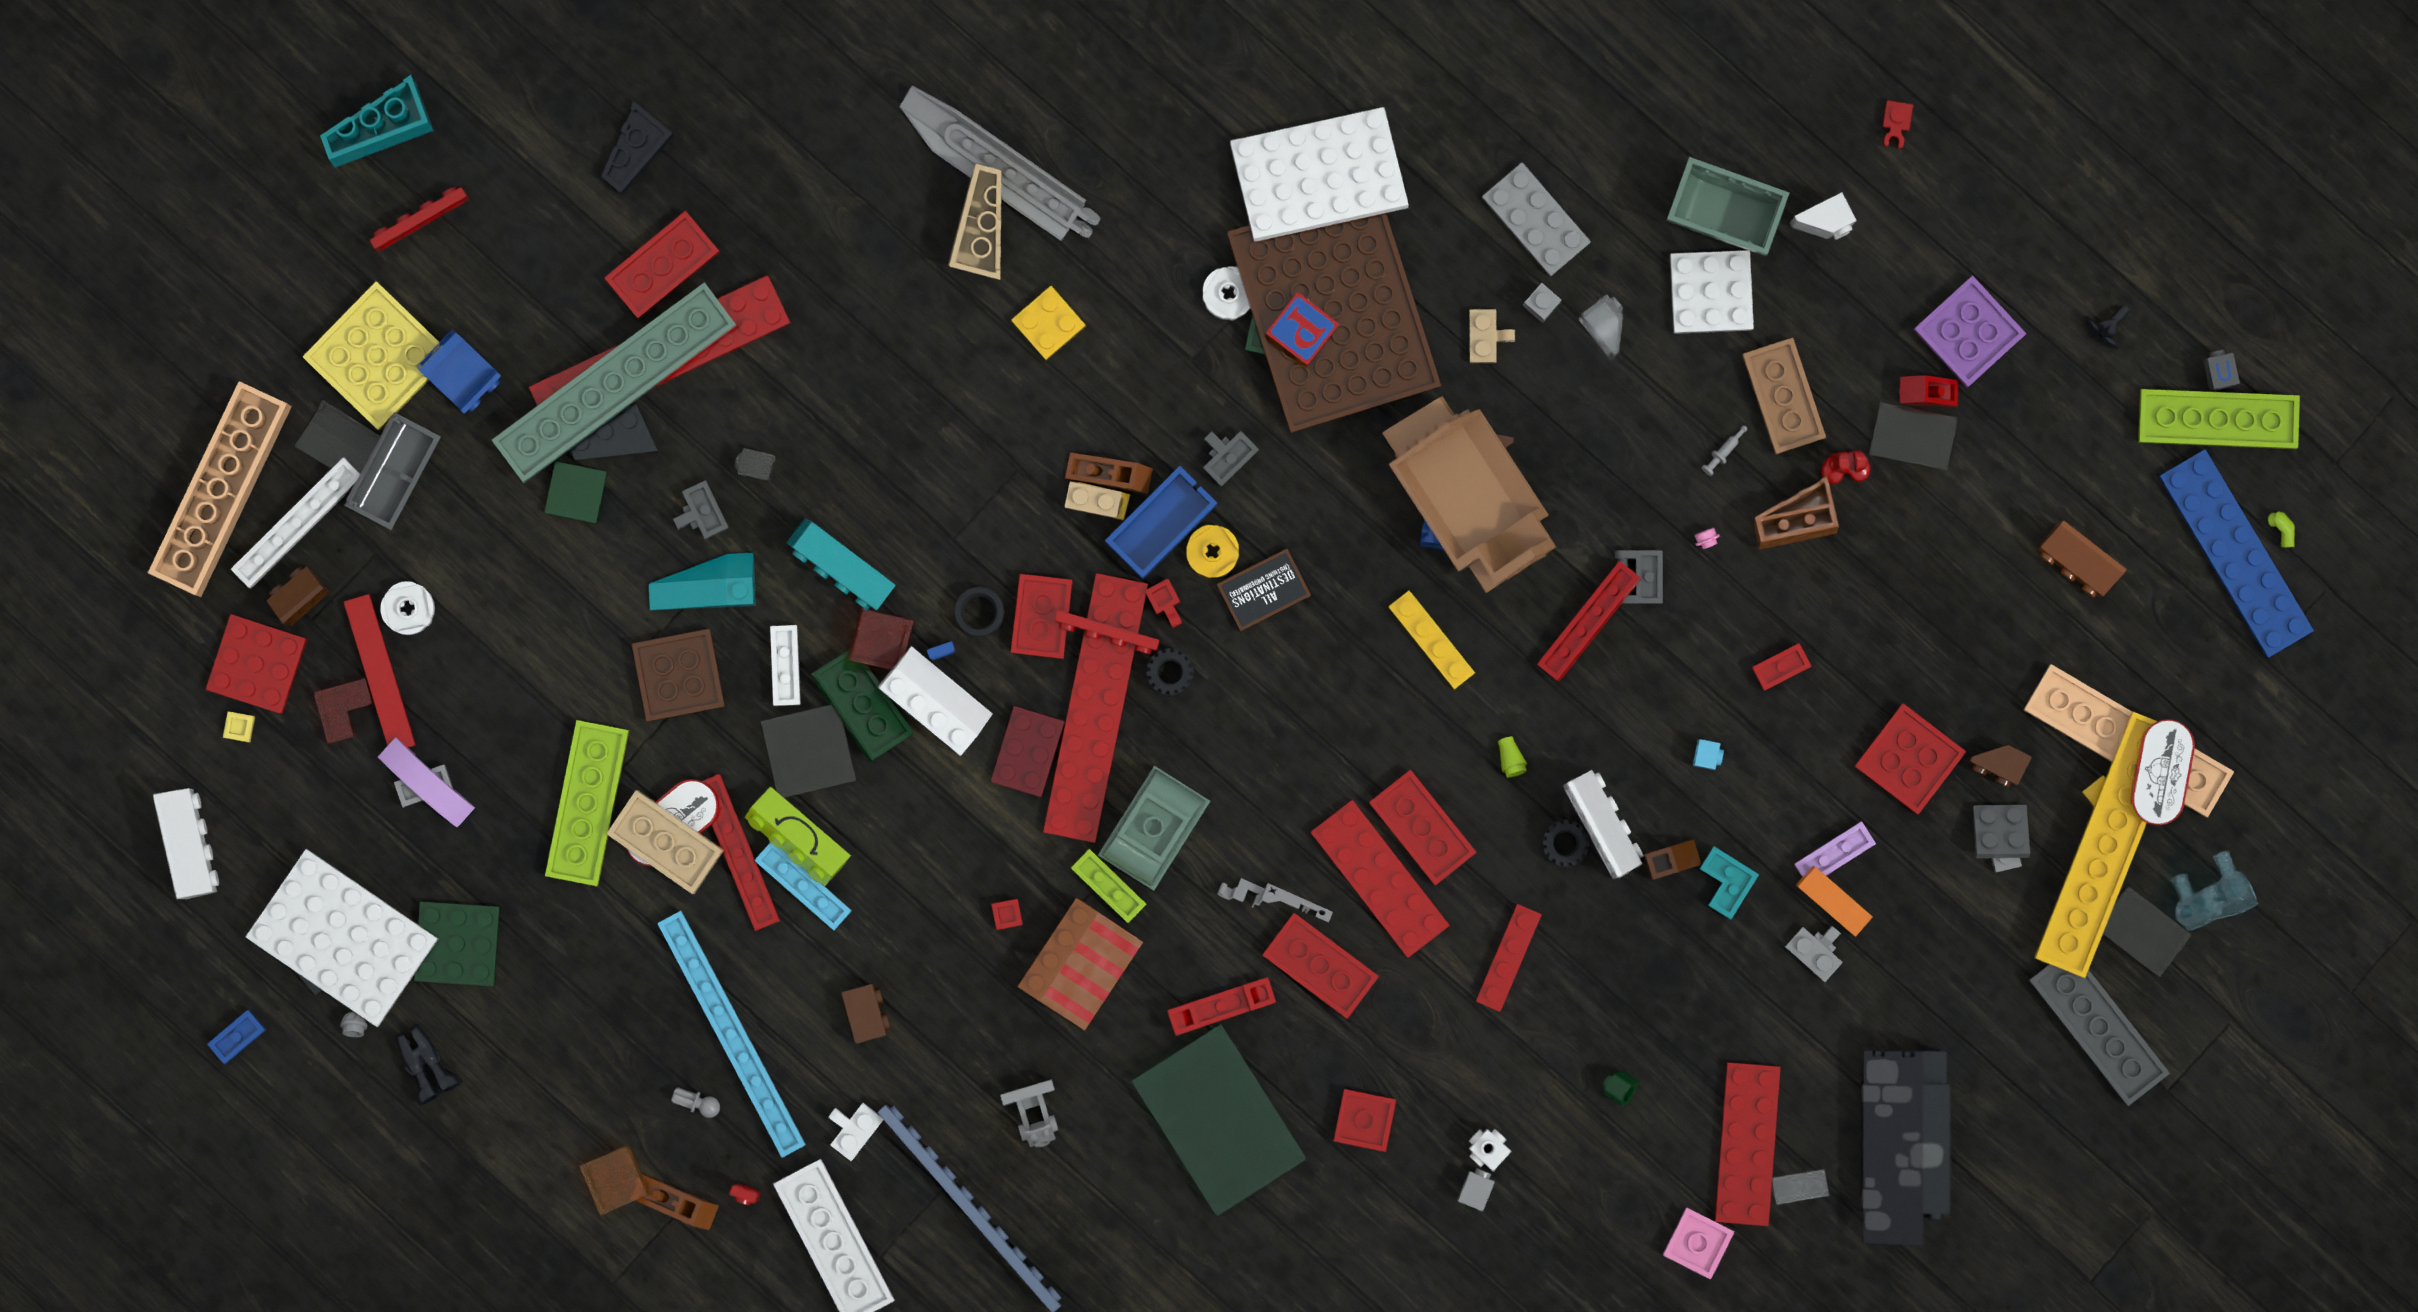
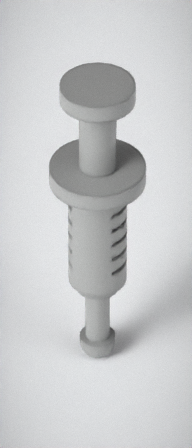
M1742 426L1741 430L1735 436H1730L1718 451L1711 453L1714 459L1708 466L1703 465L1701 467L1707 475L1712 476L1714 474L1712 470L1718 463L1724 465L1727 462L1725 458L1737 446L1739 437L1747 431V427Z

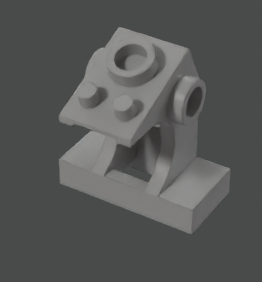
M1052 1080L1000 1095L1003 1105L1013 1102L1017 1103L1023 1122L1022 1125L1018 1126L1022 1141L1028 1140L1030 1147L1048 1145L1050 1141L1055 1140L1054 1132L1058 1131L1054 1115L1049 1116L1043 1093L1055 1090ZM1040 1105L1044 1121L1029 1125L1025 1109Z

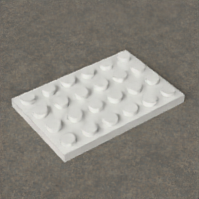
M1384 107L1230 141L1254 242L1408 208V201Z
M308 849L304 851L246 936L250 941L376 1027H379L438 940L437 937Z

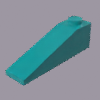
M754 553L726 554L650 583V610L756 606Z

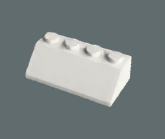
M912 646L878 686L880 690L960 756L978 736L992 716L988 709Z
M188 788L153 795L177 899H190L217 892L216 886L219 885V878L216 870L212 871L210 860H213V852L210 844L206 845L204 834H207V826L204 818L200 819L198 809L201 808L199 794L194 793L193 789Z

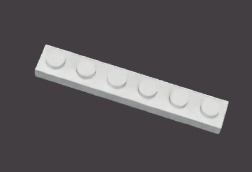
M343 457L231 570L249 588H252L354 487L360 473Z

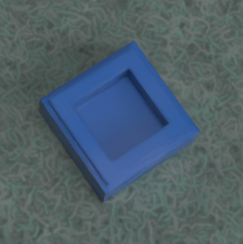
M951 641L928 649L927 652L930 660L934 661L954 654L956 650Z

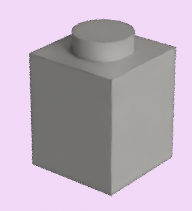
M1541 283L1524 302L1523 307L1543 323L1560 304L1561 299Z
M1477 1168L1475 1173L1469 1171L1457 1201L1483 1211L1495 1181L1490 1179L1491 1174Z

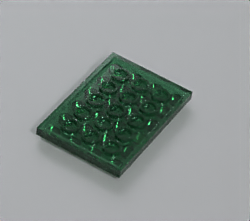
M1221 1024L1132 1080L1133 1085L1216 1216L1306 1160V1157Z

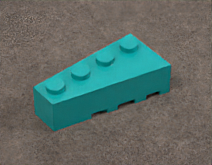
M411 75L403 80L404 82L395 88H390L384 92L383 96L371 104L368 103L363 106L362 110L352 117H347L320 135L328 159L334 168L433 131L418 87Z

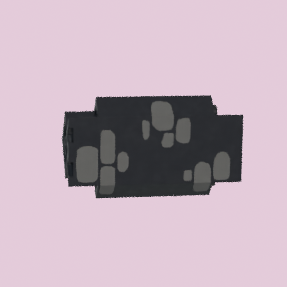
M1864 1051L1863 1082H1861L1860 1210L1863 1211V1243L1923 1246V1217L1927 1219H1943V1214H1950V1084H1947V1052Z

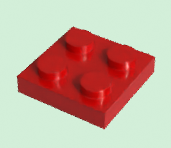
M1344 1089L1334 1141L1386 1152L1396 1099Z

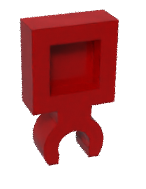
M1886 101L1882 128L1889 129V133L1883 139L1884 147L1889 145L1890 138L1898 140L1897 149L1903 147L1904 137L1901 131H1909L1913 109L1912 104Z

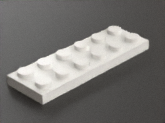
M821 1159L773 1184L840 1312H874L895 1301Z

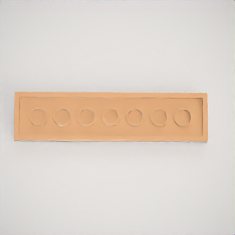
M2052 664L2048 666L2023 709L2025 712L2111 762L2132 711ZM2195 749L2184 805L2204 817H2208L2234 771Z

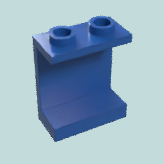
M453 329L416 366L464 414L468 410L470 412L473 411L481 402L479 398L486 391L488 393L493 391L500 381L498 379L501 377Z

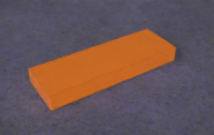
M1814 865L1796 884L1855 937L1873 917Z

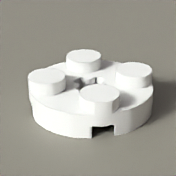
M1223 267L1214 270L1207 277L1203 286V302L1211 314L1220 319L1235 320L1250 310L1237 267ZM1231 286L1234 288L1233 293L1236 297L1226 300L1223 298L1224 293L1222 289H1229Z
M401 582L393 585L381 602V615L384 622L393 631L403 635H413L423 631L431 624L435 612L434 600L431 594L423 586L413 582ZM405 601H409L410 605H415V610L411 611L410 616H407L406 612H401V607L405 606Z

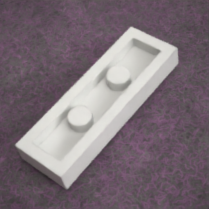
M797 625L770 626L773 706L801 705Z

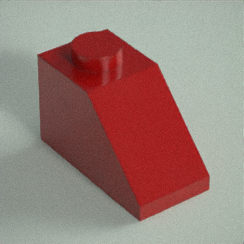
M1926 375L1900 377V403L1916 406H1958V380Z

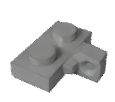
M1833 926L1823 936L1819 932L1813 936L1802 927L1785 946L1824 982L1843 963L1832 953L1836 949L1832 943L1840 935V932Z

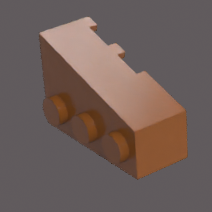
M1827 476L1811 487L1798 492L1797 495L1755 517L1753 525L1759 550L1837 534L1839 525Z

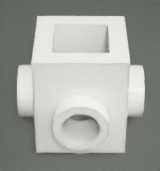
M1488 1129L1484 1132L1478 1130L1469 1140L1472 1144L1469 1149L1473 1152L1470 1157L1480 1167L1486 1164L1492 1171L1496 1169L1511 1151L1503 1144L1506 1139L1495 1129L1492 1132ZM1487 1143L1492 1145V1150L1489 1153L1484 1152V1146Z

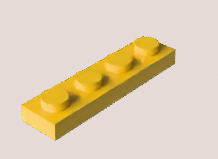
M1410 591L1406 592L1388 607L1453 689H1456L1475 674L1473 669Z

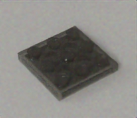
M831 705L761 721L777 793L783 798L857 781L844 724Z

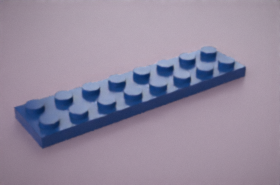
M2206 449L2160 475L2159 479L2266 658L2271 657L2313 632V628Z

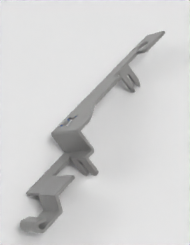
M1241 878L1238 887L1231 889L1225 883H1222L1218 891V895L1230 900L1234 898L1241 902L1244 901L1248 890L1255 892L1257 896L1252 908L1254 905L1259 906L1261 901L1267 903L1281 901L1299 909L1301 904L1303 905L1302 912L1306 909L1305 914H1307L1310 909L1317 911L1315 917L1326 922L1330 921L1333 913L1267 883L1265 888H1262ZM1319 911H1324L1325 915H1320Z

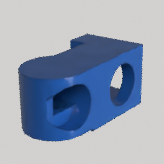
M1424 520L1419 546L1444 550Z

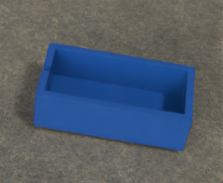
M1181 466L1105 540V543L1142 580L1217 506V502L1201 486L1197 489V492L1193 489L1197 482Z

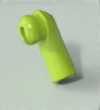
M2283 512L2270 513L2268 524L2277 527L2281 531V547L2293 548L2295 537L2294 523Z

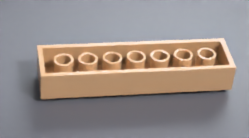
M240 381L238 382L148 571L149 574L196 596H202L292 406Z

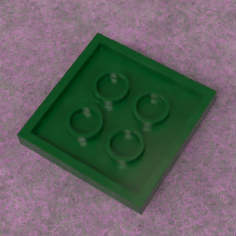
M420 902L418 925L437 937L438 940L416 971L414 981L495 986L500 907Z

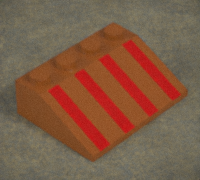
M1076 898L1018 987L1075 1025L1086 1030L1143 941Z

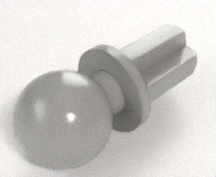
M679 1087L673 1093V1103L690 1108L691 1112L698 1108L704 1117H715L720 1111V1103L714 1097L701 1099L699 1098L700 1092L695 1094Z

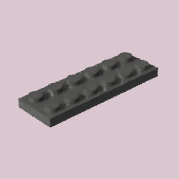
M2048 964L2029 979L2032 986L2127 1106L2131 1105L2170 1074L2089 969L2086 977L2082 978Z

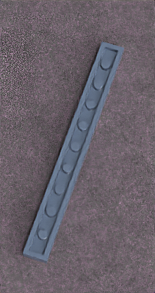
M885 1105L879 1110V1115L1048 1309L1051 1312H1055L1061 1306L1059 1303L1061 1296L1052 1286L1048 1289L1041 1282L1044 1278L1034 1266L1029 1268L1023 1260L1026 1259V1256L1017 1246L1013 1249L1006 1242L1009 1237L1000 1226L994 1228L988 1220L992 1217L982 1206L977 1208L971 1202L974 1198L965 1186L961 1188L957 1186L953 1181L957 1178L947 1166L942 1168L936 1160L939 1156L930 1146L923 1147L918 1141L922 1138L912 1126L907 1128L901 1120L904 1116L895 1106L889 1108L888 1105Z

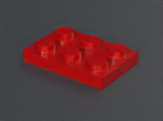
M1020 574L1011 653L1064 659L1067 630L1058 628L1060 623L1055 622L1057 610L1069 613L1073 580Z

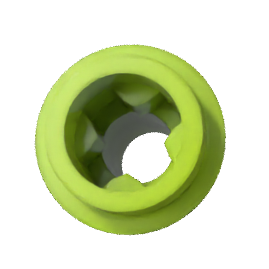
M1513 737L1499 740L1502 772H1505L1507 778L1525 773L1527 771L1525 767L1527 762L1515 744Z

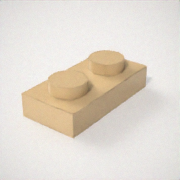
M1070 481L1065 508L1117 519L1122 492Z

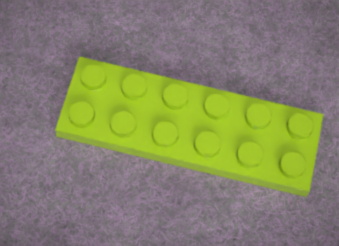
M2141 389L2138 443L2297 449L2300 396Z
M576 720L545 876L593 886L599 885L608 840L607 832L611 825L629 730Z

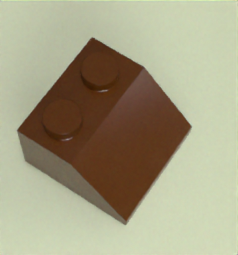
M307 566L304 569L302 567L297 568L290 574L291 580L284 586L279 584L269 593L271 597L267 600V603L283 624L292 626L331 592L314 571Z

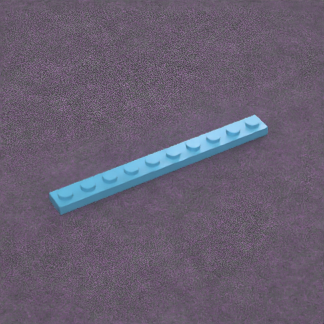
M679 911L657 923L781 1157L805 1146L806 1144L683 912Z

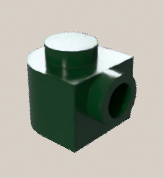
M1623 1070L1614 1075L1610 1074L1603 1083V1088H1605L1604 1095L1621 1106L1627 1105L1640 1081Z

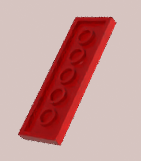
M1353 800L1310 832L1407 958L1450 926Z
M1727 1062L1715 1222L1769 1226L1780 1067Z

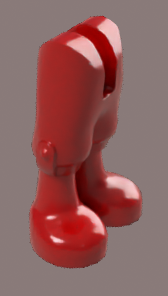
M1861 451L1838 452L1832 454L1824 461L1821 468L1822 478L1827 476L1830 485L1839 483L1844 473H1848L1853 481L1862 482L1868 478L1871 468L1867 457Z

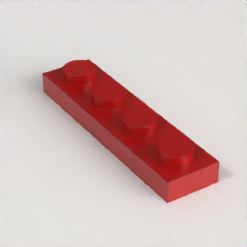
M452 187L442 194L443 198L438 201L430 200L419 207L420 211L411 216L408 213L396 220L398 224L389 229L386 226L377 230L373 234L375 237L370 239V242L375 250L380 252L470 200L462 187L459 189Z
M1057 610L1055 622L1060 623L1058 628L1074 632L1075 628L1085 630V636L1098 640L1100 635L1109 637V643L1125 647L1126 643L1136 645V651L1149 655L1151 650L1157 652L1160 642L1158 639Z
M1519 904L1516 905L1476 1002L1501 1012L1542 914Z

